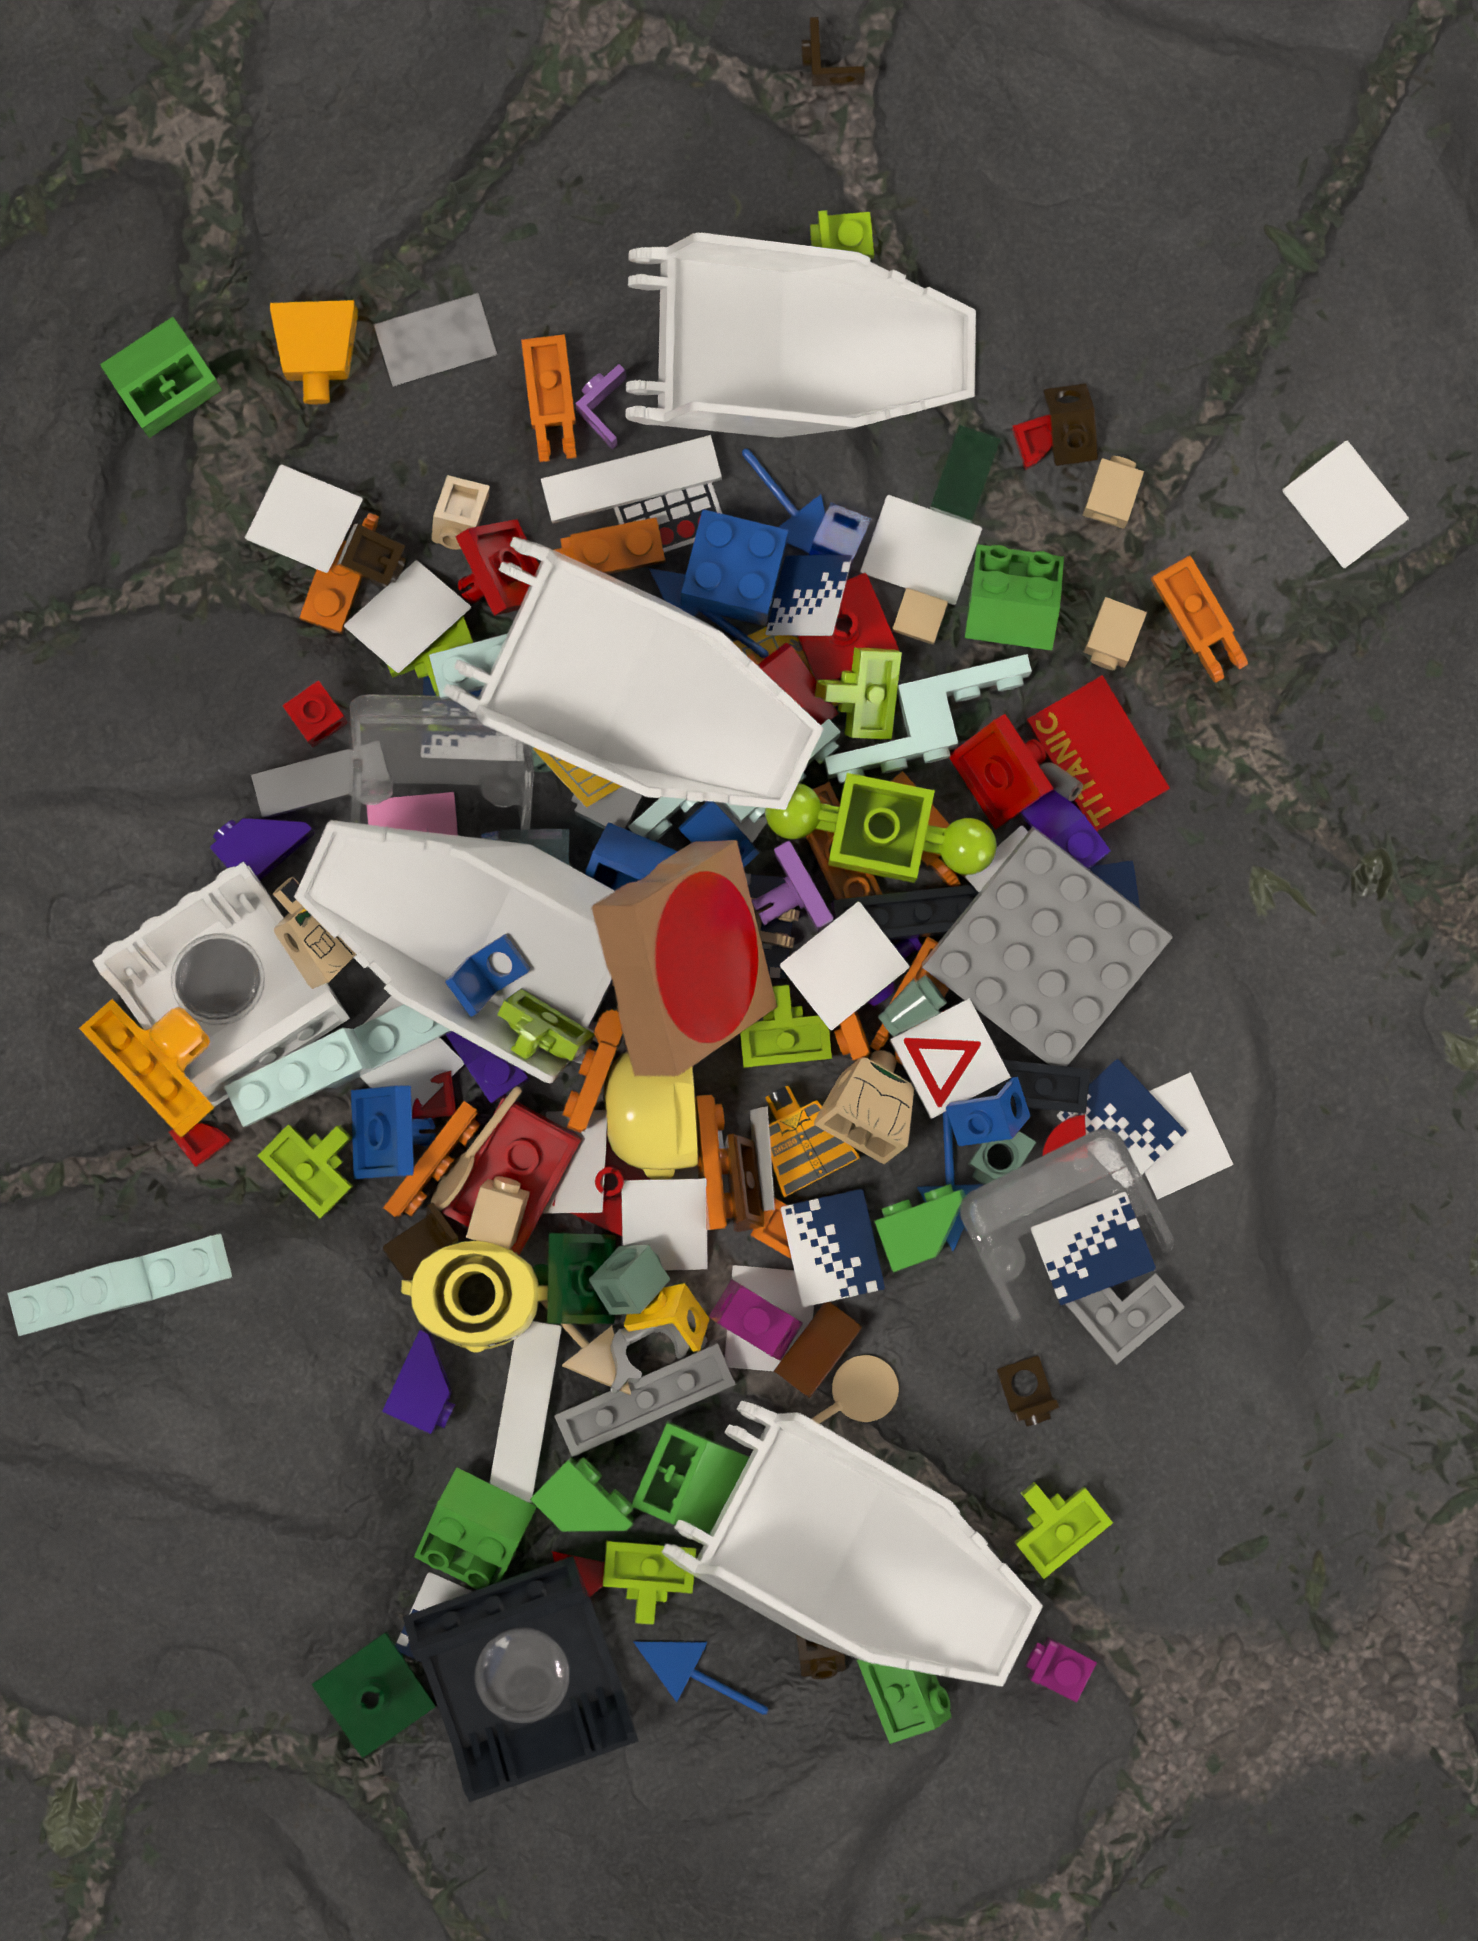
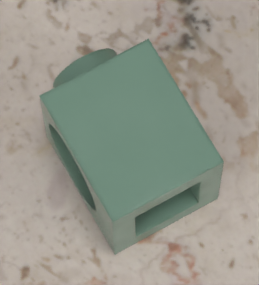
M1018 1131L1013 1139L981 1143L968 1163L969 1166L976 1169L972 1177L992 1190H995L998 1184L1007 1188L1036 1142ZM995 1144L1004 1145L1011 1152V1163L1004 1170L994 1169L988 1163V1150Z
M650 1245L619 1246L592 1275L589 1281L609 1314L613 1315L640 1314L670 1281V1278L662 1267L659 1256L651 1249Z

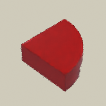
M1050 414L1012 426V432L1024 468L1027 470L1038 464L1051 449Z
M451 1071L440 1073L430 1079L432 1083H443V1086L423 1106L418 1098L415 1099L412 1107V1119H433L454 1115L457 1110Z
M1085 1114L1070 1117L1053 1129L1045 1142L1042 1161L1087 1159Z
M197 1123L182 1137L173 1129L169 1131V1134L195 1167H199L232 1141L222 1130L203 1123Z

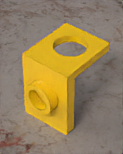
M684 1283L664 1287L640 1314H627L624 1326L630 1332L673 1323L692 1351L695 1352L701 1349L709 1317ZM689 1309L695 1318L696 1328L694 1333L688 1324L687 1315Z

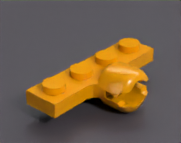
M111 999L79 1028L180 1137L185 1135L215 1108L203 1093L185 1076V1068L208 1048L210 1039L195 1019L181 1007L172 1008L151 1029L143 1030Z

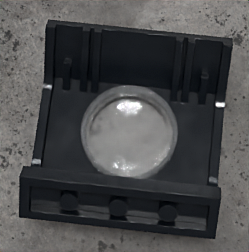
M573 1556L403 1616L411 1652L416 1662L421 1660L454 1751L463 1790L469 1802L639 1741L630 1706L590 1594Z

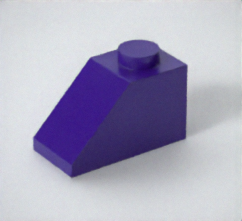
M1051 790L1020 813L1031 828L1034 826L1088 869L1111 852L1085 815L1071 801H1068L1055 790Z
M243 818L236 823L232 819L213 835L216 842L210 846V849L227 868L236 867L244 862L247 866H250L258 880L261 881L316 833L306 822Z
M453 1031L446 1034L491 1104L495 1105L505 1095L508 1096L514 1087H522L530 1081L525 1071Z
M421 1329L415 1338L382 1412L432 1434L437 1426L446 1427L455 1404L449 1402L452 1389L430 1332Z

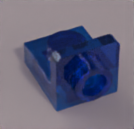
M831 502L813 540L809 555H852L848 572L849 576L854 559L869 528L871 518Z

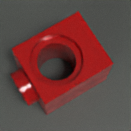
M319 680L282 705L312 748L349 723Z

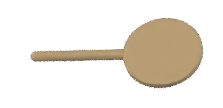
M516 1086L513 1088L469 1149L453 1162L439 1181L431 1199V1203L433 1202L439 1211L444 1209L461 1190L471 1172L475 1154L522 1092L520 1087Z
M860 1355L847 1360L839 1367L833 1379L832 1394L835 1403L811 1418V1420L820 1424L838 1411L860 1422H872L884 1417L894 1407L898 1397L899 1385L895 1372L885 1361L875 1356Z

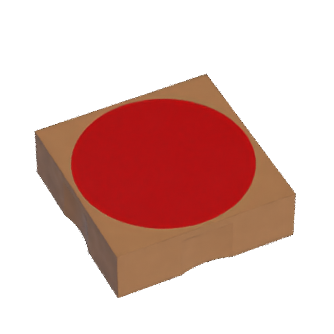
M737 840L692 842L659 863L643 879L627 883L591 906L606 967L615 987L619 1018L634 1076H679L777 1007Z

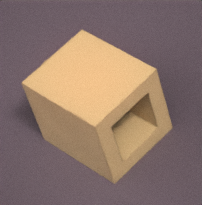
M1111 456L1110 460L1102 458L1082 516L1124 529L1129 520L1144 471L1135 469L1136 463L1123 457Z
M1105 597L1085 646L1084 653L1092 655L1090 661L1100 667L1115 670L1118 665L1125 668L1147 612Z
M496 1176L494 1181L487 1179L480 1187L466 1238L493 1243L510 1250L517 1240L530 1192L520 1189L521 1184L510 1178Z

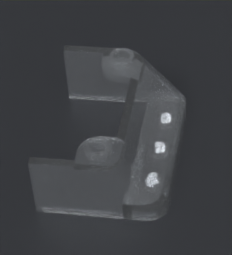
M368 694L358 696L351 701L349 714L350 823L360 824L361 803L376 805L390 798L393 794V783L481 785L483 797L495 806L510 807L518 805L521 830H530L534 782L532 747L482 724L474 712L451 698L442 700L440 696Z
M1109 1129L1092 1131L971 1191L963 1199L960 1207L961 1221L983 1271L1013 1329L1021 1326V1316L1005 1284L1014 1280L1022 1273L1025 1266V1253L1018 1238L1031 1232V1227L1067 1214L1095 1199L1101 1201L1126 1192L1136 1219L1145 1215L1164 1254L1173 1250L1175 1240L1123 1139L1116 1132Z

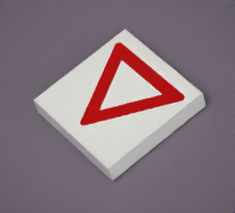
M970 998L890 1039L931 1119L946 1112V1106L950 1102L969 1100L1011 1078Z

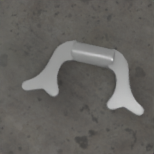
M673 1323L630 1332L626 1328L617 1331L610 1346L616 1371L614 1382L610 1388L613 1394L618 1393L627 1382H639L642 1376L641 1371L635 1368L627 1358L626 1349L630 1344L653 1332H661L668 1335L672 1340L678 1359H683L687 1351L692 1350ZM705 1336L701 1348H704L707 1343Z

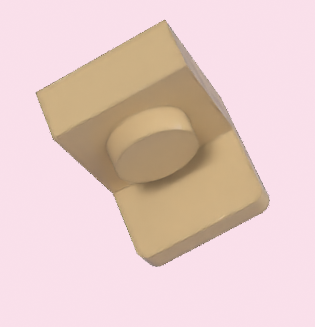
M447 475L433 515L432 541L442 544L449 549H461L455 536L468 528L479 526L489 497L490 486Z

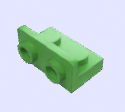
M857 1659L890 1744L936 1729L951 1718L949 1696L946 1690L939 1685L935 1674L869 1663Z

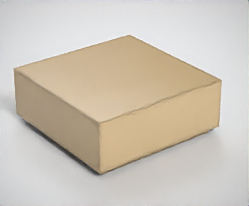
M906 588L892 631L934 645L948 601Z

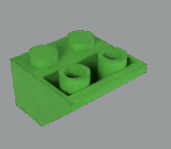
M171 317L100 364L149 438L222 391L217 380L174 317Z
M977 544L965 638L1052 651L1060 611L1064 556L1051 555L1043 551L1028 552L1008 549L1001 545L986 546Z
M951 1184L924 1193L926 1202L912 1207L908 1199L881 1209L884 1218L876 1220L875 1224L893 1272L934 1258L940 1254L966 1199L963 1189L954 1192Z
M668 1421L631 1506L673 1525H676L678 1520H682L710 1534L748 1462L749 1456Z
M571 1456L530 1499L561 1531H626L635 1520L630 1514L634 1508L631 1506L632 1504L617 1489H614L609 1494L598 1483L602 1477L601 1473L584 1457L577 1462Z
M456 1468L436 1505L414 1558L467 1583L475 1589H481L501 1582L537 1506Z

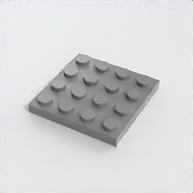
M1033 826L922 962V968L964 1000L970 998L974 1008L1048 1065L1067 1067L1173 936Z

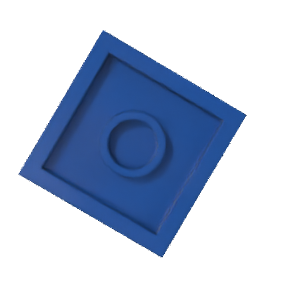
M411 1085L351 1090L354 1179L414 1175L413 1145L430 1146L435 1139L436 1133H419V1130L435 1129V1124L431 1118L412 1119Z

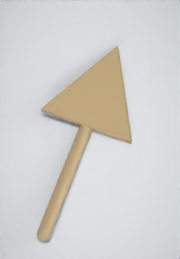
M548 1300L540 1301L548 1309ZM561 1324L582 1348L562 1366L611 1387L616 1372L610 1349L614 1337L612 1326L589 1343L573 1324ZM627 1382L620 1391L631 1395Z

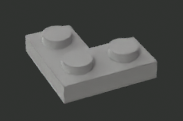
M1156 1273L1152 1274L1123 1300H1120L1109 1287L1065 1304L1116 1365L1185 1308Z

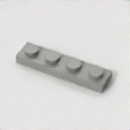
M717 1343L641 1377L637 1383L629 1382L631 1395L621 1391L613 1394L609 1391L556 1414L554 1417L573 1457L734 1386L736 1383Z

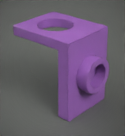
M620 364L605 377L601 373L594 376L582 389L585 395L576 402V409L579 415L612 450L617 446V439L592 410L626 380V371Z

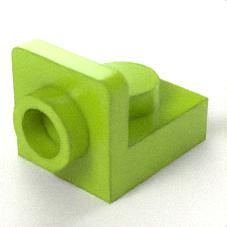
M827 210L818 211V224H810L811 246L859 252L874 259L870 212L827 215Z

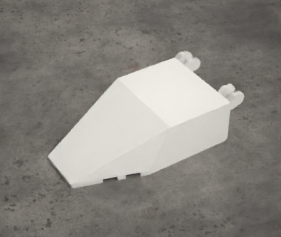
M708 233L691 234L669 247L633 249L629 251L630 261L638 264H661L660 277L648 276L646 274L628 277V286L631 288L648 291L660 290L658 382L645 380L627 381L626 391L634 395H658V408H646L645 406L629 407L626 409V418L629 421L645 425L780 438L852 429L972 398L975 396L976 310L930 287L923 288L905 279L906 275L894 269L888 271L870 262L871 258L859 252Z
M514 537L510 546L514 547L517 552L541 560L534 576L513 563L502 562L499 568L501 572L529 584L530 587L490 674L461 660H457L454 666L460 674L485 683L479 698L466 692L465 689L459 686L446 684L443 693L474 712L482 724L643 796L681 798L687 801L698 802L714 801L730 805L786 810L824 728L721 631L669 602L538 543Z
M331 820L324 830L294 896L334 938L339 936L357 954L354 958L364 969L368 966L386 984L384 989L394 999L546 1083H553L571 1060L559 1058L540 1046L533 1056L527 1059L511 1051L520 1034L509 1026L508 1021L497 1015L504 1000L518 990L523 989L594 1033L598 1022H593L613 982L606 967L591 906L613 893L614 890L529 844ZM505 934L528 964L530 971L497 991L480 1012L471 1017L445 981L467 957ZM494 952L490 955L489 963L494 971L500 974L511 972L512 963L507 955L501 952ZM622 1037L620 1038L619 1044L617 1046L618 1048L622 1042ZM590 1044L589 1049L596 1051L597 1047ZM586 1051L573 1061L582 1064Z
M741 1401L737 1410L744 1417L766 1427L760 1439L739 1426H727L724 1433L738 1443L753 1449V1452L710 1534L687 1522L678 1520L675 1529L682 1536L704 1545L697 1559L685 1553L683 1549L666 1544L662 1550L665 1557L683 1570L807 1640L869 1663L1003 1687L1043 1605L1007 1564L1002 1563L987 1546L988 1543L968 1525L959 1514L960 1511L949 1499L800 1413L776 1414L752 1403Z

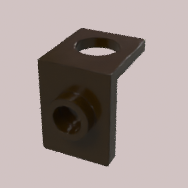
M810 17V39L801 40L802 66H811L812 87L864 84L865 66L821 68L819 17Z
M1087 384L1044 389V399L1050 414L1053 461L1055 466L1097 460L1095 408ZM1065 396H1075L1080 398L1079 400L1072 403H1061L1057 401V399Z
M432 1202L427 1205L426 1217L383 1245V1251L404 1280H413V1275L422 1260L441 1248L457 1244L458 1236Z
M1039 1356L997 1369L1014 1421L1024 1420L1027 1427L1051 1419L1049 1411L1058 1409L1059 1405L1057 1399L1052 1397ZM1021 1370L1031 1371L1037 1378L1035 1392L1025 1397L1017 1395L1011 1386L1013 1376Z

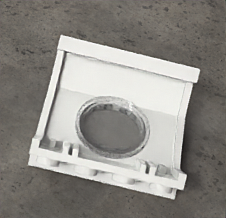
M244 862L236 867L225 869L216 877L215 881L199 891L185 895L178 902V905L161 916L148 919L138 931L123 941H116L108 945L101 955L92 960L99 973L121 996L144 1030L151 1029L168 1011L176 1007L186 1010L201 1026L202 1030L208 1035L210 1044L200 1056L185 1068L184 1073L214 1107L229 1098L224 1086L313 1043L350 1019L328 983L314 989L307 984L274 933L275 926L284 916L250 866H247Z

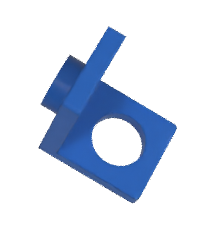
M707 801L679 827L680 831L691 843L737 840L743 868L759 854L751 840L714 801Z
M504 934L467 957L445 982L467 1013L472 1017L480 1012L497 991L530 971V967ZM494 952H501L507 955L512 963L511 972L500 974L494 971L489 963L490 955Z
M1018 1077L1011 1078L996 1096L950 1102L946 1106L958 1146L1013 1139L1030 1118ZM1012 1095L1016 1102V1117L1013 1115L1011 1110Z

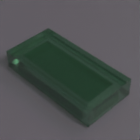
M959 424L930 509L971 523L1001 439Z

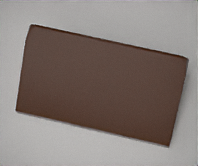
M735 1134L727 1135L724 1148L727 1150L729 1162L727 1177L733 1203L732 1219L734 1231L743 1232L764 1227L755 1142Z
M831 1302L823 1303L774 1369V1372L810 1398L863 1326Z

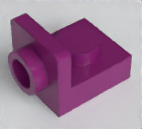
M1047 1637L1044 1645L1038 1642L1035 1644L1025 1667L1031 1669L1028 1675L1031 1681L1041 1684L1077 1703L1097 1662Z

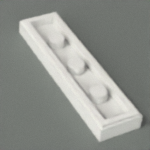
M709 435L542 478L541 482L553 524L722 480L712 438Z
M532 1321L530 1327L518 1338L514 1339L490 1477V1484L532 1503L530 1499L534 1494L562 1326Z

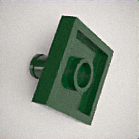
M549 1233L548 1265L536 1264L533 1267L538 1284L540 1286H548L547 1324L615 1323V1314H609L589 1279L616 1250V1235Z
M387 1631L311 1684L361 1758L370 1754L437 1706Z

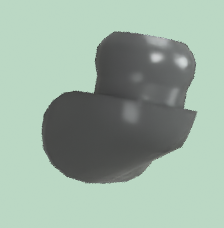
M1054 763L1039 765L1054 788L1052 790H1055L1068 801H1073L1079 796L1083 789L1082 782Z

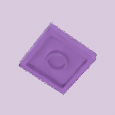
M787 841L774 849L775 856L786 874L784 878L785 883L756 899H752V904L756 912L770 904H774L758 914L764 926L799 905L801 909L805 908L819 933L834 921L791 842Z

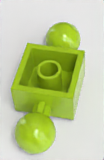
M851 773L846 774L840 807L821 803L817 794L810 787L798 783L786 810L765 808V817L768 825L776 834L783 838H804L815 829L833 832L834 837L828 866L915 883L918 876L922 851L941 854L945 864L954 872L963 875H973L984 871L992 863L997 850L993 831L988 825L978 819H959L951 823L947 828L928 825L934 790Z

